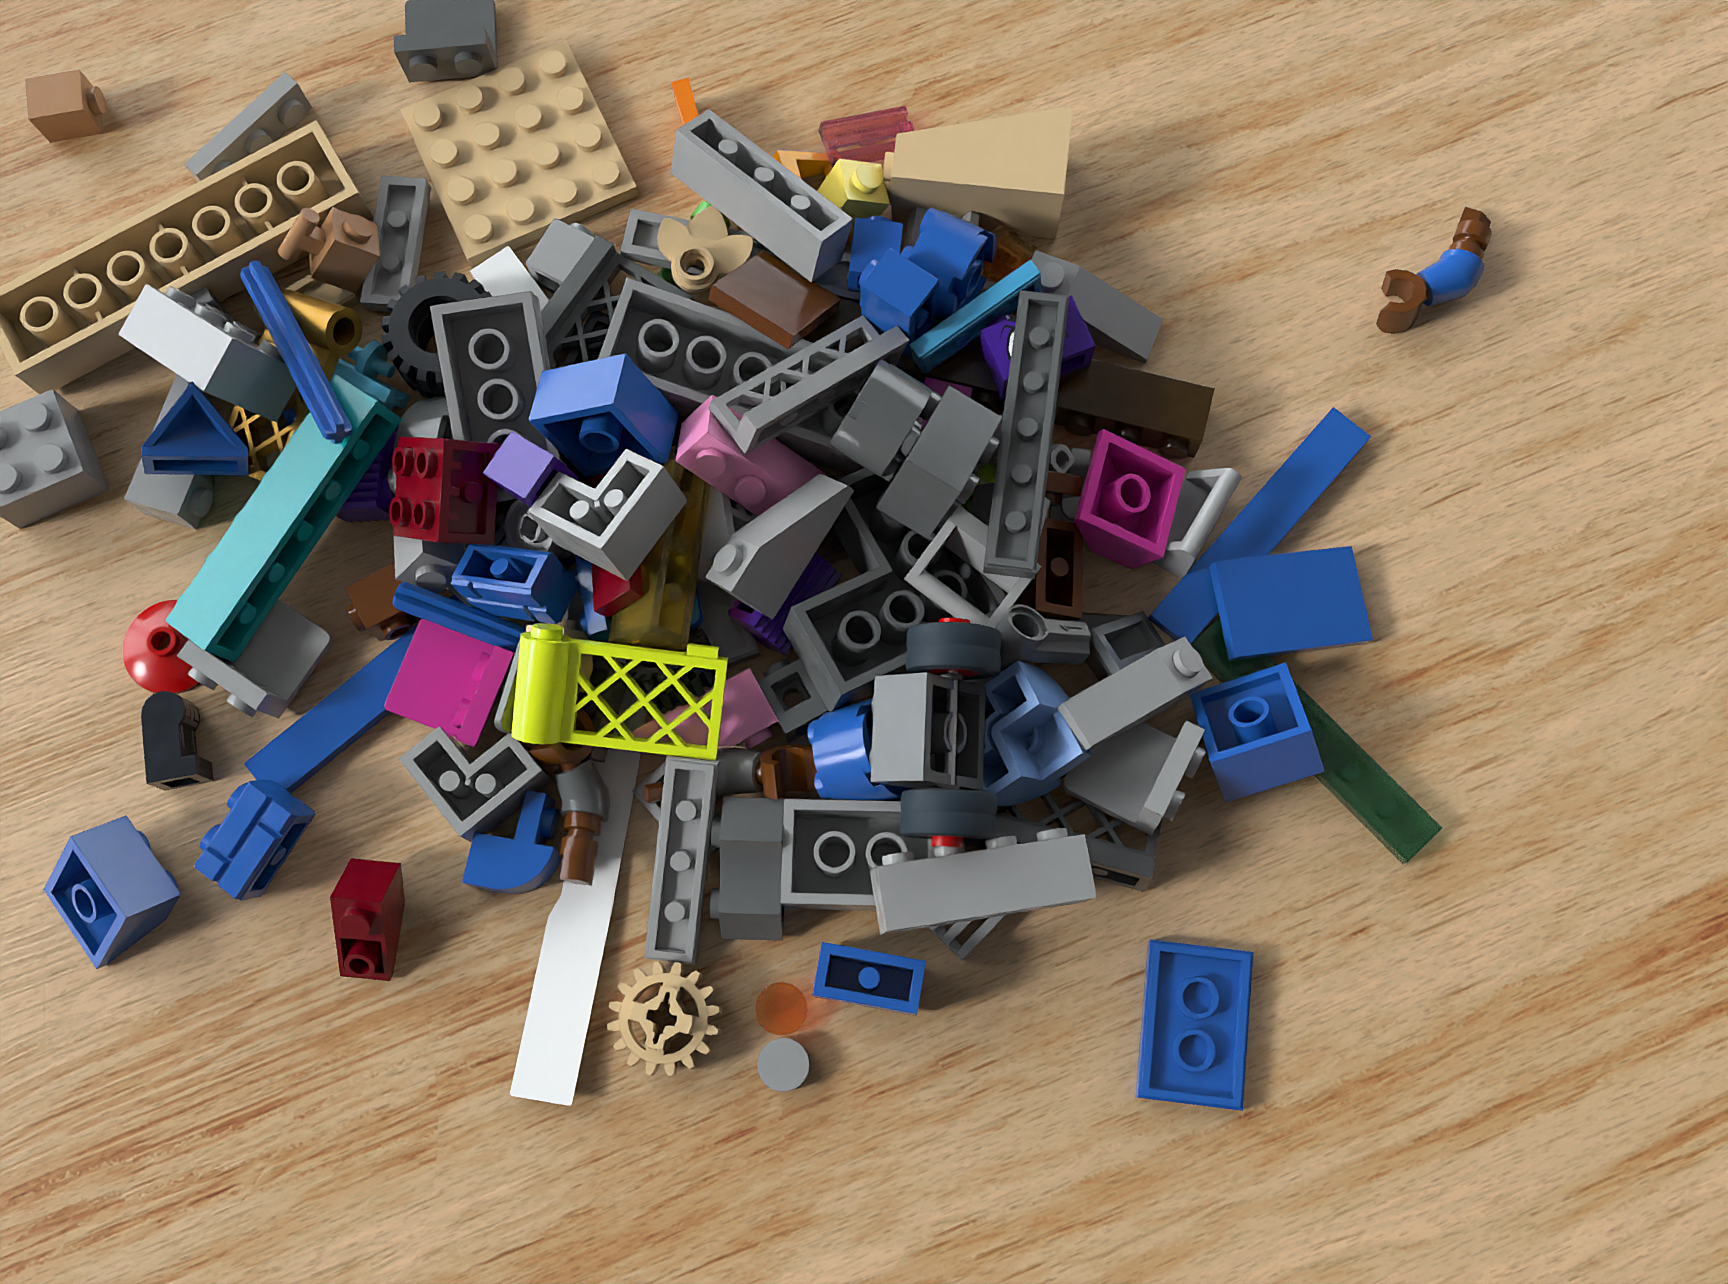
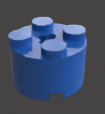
M929 208L922 219L919 229L920 236L915 246L907 245L901 255L939 279L936 315L945 320L980 295L987 280L986 277L981 276L984 260L993 264L997 249V236L945 211Z
M872 698L836 709L832 712L828 711L818 720L812 721L808 726V738L812 745L817 771L814 779L815 788L819 796L824 800L888 801L901 797L903 791L914 789L871 782L869 755L872 748L873 732Z

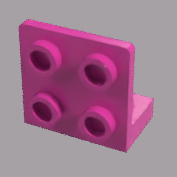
M421 619L384 707L390 712L436 729L440 726L456 737L455 740L476 747L479 744L509 672L515 653Z

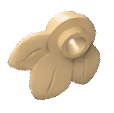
M712 205L696 214L687 226L674 219L664 218L657 235L660 252L671 262V272L675 283L683 290L693 293L703 292L711 288L717 281L718 276H725L748 261L753 250L752 236L742 234L728 236L722 214ZM692 266H700L704 269V272L700 275L692 276L687 273V270Z

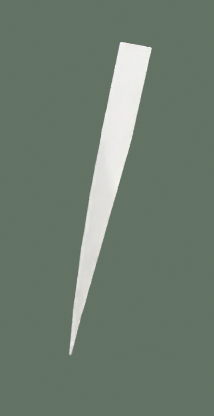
M617 658L618 661L627 664L626 659ZM628 686L619 715L638 701L636 695ZM641 707L624 720L623 723L630 731L639 728L645 724L647 710ZM615 728L613 734L621 735L620 732ZM609 748L605 762L592 761L609 789V818L607 822L602 823L600 835L594 836L593 839L599 845L592 886L564 881L561 896L548 916L510 1090L511 1096L568 1106L572 1105L614 903L634 795L632 790L635 788L641 753L639 751H621L620 749Z

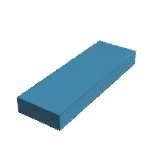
M1031 259L910 344L913 360L923 374H927L977 339L981 334V329H984L989 322L1000 316L1011 315L1018 309L1020 291L1041 293V272Z

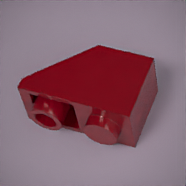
M351 858L330 896L340 976L391 981L394 974L405 906L401 863Z

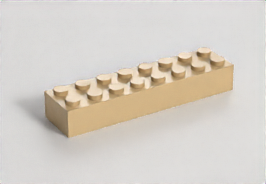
M317 120L0 286V347L16 377L38 394L51 389L55 391L136 348V346L118 334L145 284L164 293L170 285L188 295H192L207 287L215 298L221 302L246 289L240 273L242 268L249 266L250 261H260L262 266L268 267L271 274H274L309 255V252L301 250L294 261H288L278 253V248L303 208H310L318 213L320 220L316 227L319 228L332 207L350 214L360 215L369 221L374 220V216Z

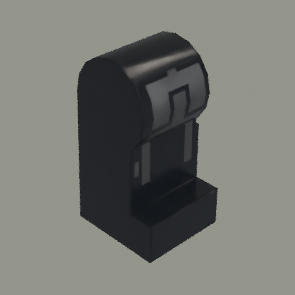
M160 691L152 694L142 707L141 724L146 784L167 791L213 782L212 762L197 755L194 732L197 730L200 722L198 708L191 701L170 691Z

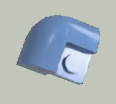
M1017 660L983 685V687H986L983 790L976 791L995 794L997 806H1012L1047 794L1062 785L1061 776L1092 756L1090 749L1086 751L1083 749L1057 708L1063 702L1070 699L1069 696L1045 671L1034 665Z

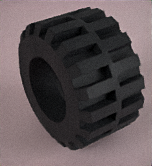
M445 271L434 272V279L427 280L425 275L415 278L417 282L415 286L409 288L405 284L398 290L401 295L398 301L394 299L389 301L386 308L391 316L382 317L381 327L386 334L381 335L384 348L388 352L387 356L406 383L414 391L418 390L421 396L426 399L445 395L438 353L426 352L427 344L435 333L430 306L492 297L490 292H486L483 285L477 280L473 279L469 282L464 274L457 272L454 273L452 279L448 278Z

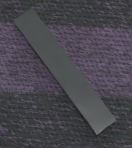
M1020 291L983 566V573L1035 579L1069 295Z

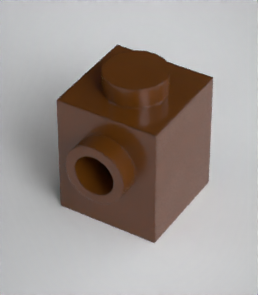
M395 562L345 588L353 603L346 607L352 622L361 633L367 630L380 642L384 639L395 640L400 638L413 628V624L422 619L398 610L392 604L396 589L402 582L395 579Z

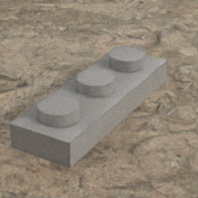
M284 72L184 165L196 181L200 182L277 141L287 130L299 124L312 106L298 83Z
M381 175L373 221L377 223L380 257L363 281L360 303L365 310L389 312L386 308L391 299L398 301L401 297L398 290L405 284L409 288L416 285L415 278H417L431 192V186L426 178Z

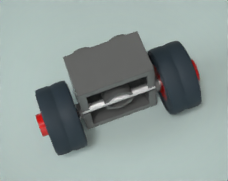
M963 618L939 619V622L912 626L908 629L906 644L908 649L906 653V669L910 674L875 676L874 696L871 704L873 712L872 748L869 755L871 782L914 788L903 791L901 795L900 833L905 837L931 839V847L963 848L964 841L994 839L996 835V795L989 792L976 791L983 790L986 687L963 682V680L986 679L999 675L1001 669V633L996 628L970 623V620Z

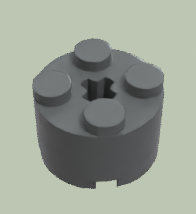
M881 359L829 444L871 472L890 481L902 462L903 455L907 456L922 431L921 427L924 422L919 420L918 417L927 421L942 396L894 365L888 364Z

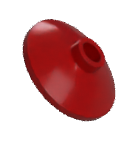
M177 600L162 601L141 612L129 626L123 641V662L128 674L139 686L153 693L170 691L180 694L201 684L188 675L192 666L177 656L190 639L165 621L175 607ZM170 635V645L164 650H159L161 640Z

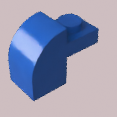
M526 790L514 840L474 832L462 883L474 888L498 893L521 894L532 891L547 882L555 873L562 860L559 857V850L554 847L545 846L547 838L552 839L558 827L559 809L554 808L556 801L546 793Z

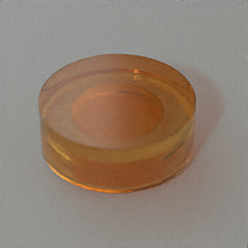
M785 982L773 983L764 988L759 994L755 1005V1013L759 1024L766 1031L775 1035H788L797 1031L805 1022L808 1012L807 1001L803 993L794 985Z

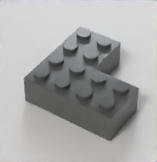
M863 468L836 480L848 485L854 492L832 527L860 576L792 606L783 626L786 636L829 712L851 705L874 694L875 676L910 674L906 669L907 632L910 627L924 623L939 622V619L955 618L904 580L943 525L939 523L927 539L876 508L896 472L890 481H887L867 468ZM945 546L926 569L927 572L989 618L1006 597L998 585Z

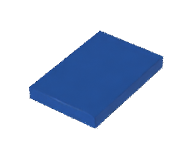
M1352 546L1215 561L1209 566L1229 661L1362 645L1373 640Z
M1159 940L1148 941L1136 1098L1243 1111L1253 952Z

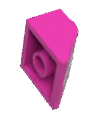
M1105 429L1099 431L1074 520L1089 549L1131 570L1163 558L1185 468Z

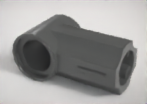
M1019 604L1010 607L995 627L1001 633L1000 670L1002 671L1017 660L1025 663L1041 662L1081 665L1090 654L1089 643L1092 635L1086 622L1046 619L1029 606Z

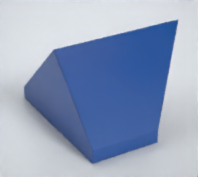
M191 381L141 446V457L145 474L249 475L248 448L193 381Z

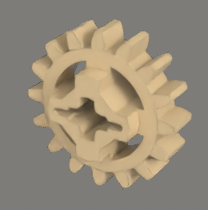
M660 961L653 963V975L648 976L639 968L633 970L637 983L632 987L620 982L617 987L625 995L623 1002H610L608 1006L613 1011L619 1012V1020L607 1024L608 1030L620 1031L622 1038L613 1045L615 1051L629 1048L632 1052L626 1064L630 1067H635L642 1060H645L647 1075H655L660 1064H664V1069L668 1076L676 1075L677 1062L680 1061L688 1069L697 1067L693 1054L698 1051L709 1055L712 1049L704 1041L706 1036L720 1035L721 1032L716 1026L710 1025V1017L722 1013L721 1007L709 1006L707 1002L716 992L714 987L708 986L699 989L697 985L701 980L702 974L695 970L687 978H684V966L678 962L674 963L670 973H666ZM663 984V986H660L658 996L644 1004L636 1002L646 990L655 985ZM683 989H686L694 998L699 1017L689 1015L682 1002L684 996ZM667 1004H670L669 1012L677 1016V1022L675 1026H666L662 1034L660 1033V1024L653 1021V1015L655 1011L663 1012ZM631 1020L640 1022L647 1035L646 1048L635 1037ZM684 1033L694 1036L684 1048L675 1053L667 1054V1050L670 1049L673 1040Z

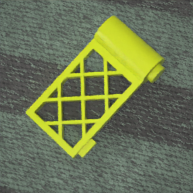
M545 623L533 624L531 631L521 633L511 736L516 740L531 744L564 742L716 761L728 658L718 657L719 647L688 643L686 653L572 639L563 634V627ZM583 654L604 656L616 672L594 688L581 672ZM617 658L632 660L623 666ZM641 661L655 662L667 676L666 680L647 694L628 673L629 670ZM668 664L681 665L683 667L674 672ZM693 667L716 670L714 688L698 701L679 679ZM621 677L639 700L618 716L600 693ZM673 684L689 703L690 707L669 722L651 700ZM581 685L587 692V695L578 701L579 687ZM590 700H593L611 721L598 732L575 730L577 710ZM710 700H712L711 717L702 707ZM643 706L662 727L649 738L635 737L623 723L624 720ZM696 712L709 728L707 746L686 743L674 728ZM616 728L621 735L607 733ZM668 734V736L673 741H665L659 739L662 738L664 735Z

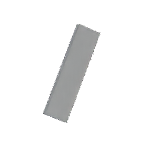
M672 755L666 757L644 955L646 959L695 965L697 962L711 845V827L714 817L720 766L719 760L713 761Z

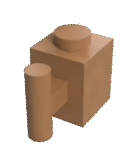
M332 207L319 228L316 227L320 220L318 213L310 208H303L278 248L279 255L285 260L294 261L301 250L309 252L310 275L312 279L356 293L380 257L377 223L371 222L360 215L350 214Z

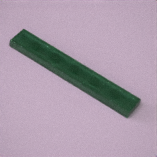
M1220 617L1191 643L1193 649L1201 656L1205 667L1221 683L1278 665L1270 656L1229 661ZM1293 680L1325 772L1315 774L1314 776L1402 864L1408 863L1442 827Z

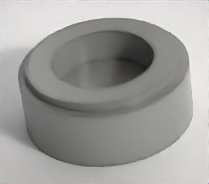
M779 1038L769 1042L761 1050L757 1061V1069L761 1080L769 1088L780 1092L791 1091L798 1088L806 1080L810 1071V1059L806 1049L800 1043L788 1038Z

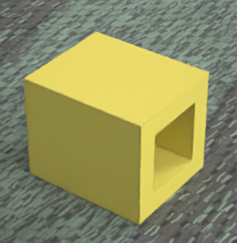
M839 159L817 190V192L853 218L849 234L852 235L855 217L866 219L870 216H881L890 205L886 184L883 181L881 164Z

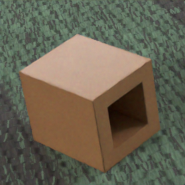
M80 69L25 79L28 119L50 143L103 134L102 114H106L107 111L105 98L100 88L93 86Z

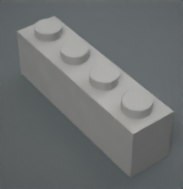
M710 109L676 130L670 171L672 175L810 282H813L842 260L853 218Z
M1057 828L1036 833L1037 842L1017 844L1016 836H1005L986 840V849L966 852L965 844H963V848H935V857L914 860L913 852H901L883 856V865L876 866L870 871L880 935L1083 903L1095 899L1097 895L1085 834L1068 836L1067 828Z

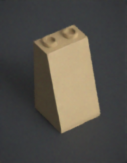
M1061 107L898 133L895 151L885 153L883 181H885L891 205V221L907 224L909 212L916 206L945 211L958 218L972 211L979 214L978 227L991 233L1056 239L1065 192L1073 108Z

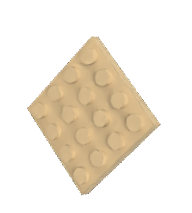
M566 40L400 109L471 267L483 263L507 246L513 250L543 237L554 218L571 225L573 222H579L639 196L637 186Z

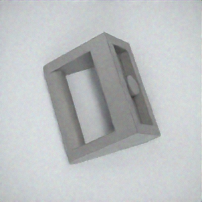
M1231 468L1189 471L1181 485L1164 557L1152 561V563L1182 579L1188 572L1242 479L1241 474Z
M959 505L904 580L955 618L968 619L970 623L995 628L1032 579L983 573L989 527ZM944 546L1008 593L990 618L926 571L927 567ZM1037 563V566H1036V573H1037V572L1039 571V569L1042 567V566L1039 565L1038 563Z

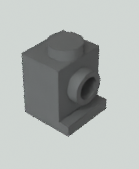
M785 659L773 664L763 672L765 678L758 681L788 743L808 733L809 724L828 712L825 703L800 659L793 663ZM791 692L799 693L803 697L802 702L794 707H788L784 703L785 697Z

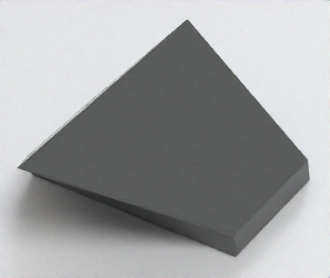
M1144 611L1132 615L1082 612V618L1078 620V622H1086L1092 635L1089 643L1090 654L1085 661L1099 682L1152 651L1166 645Z

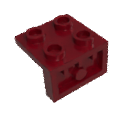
M399 437L398 447L395 449L392 457V468L396 475L395 497L392 499L389 508V517L393 525L394 536L444 543L494 545L498 485L485 476L483 472L493 459L495 452L500 448V444L444 438Z

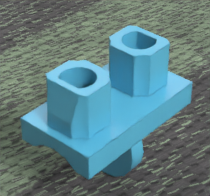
M372 341L364 348L357 346L348 354L349 358L357 361L355 366L339 358L331 378L332 380L335 374L390 411H392L394 406L405 409L411 397L377 378L379 374L391 378L396 369L393 364L387 362L388 352L383 344L378 341Z

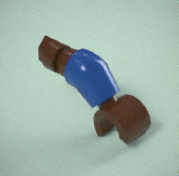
M1469 207L1464 208L1453 236V243L1447 251L1441 254L1437 262L1419 271L1417 274L1399 269L1386 271L1381 287L1386 297L1398 296L1404 302L1397 303L1391 301L1380 310L1376 322L1379 330L1391 334L1404 332L1411 328L1417 320L1423 303L1426 306H1432L1462 298L1477 285L1484 271V263L1482 261L1484 251L1487 249L1492 236V231L1489 227L1491 221L1482 211Z

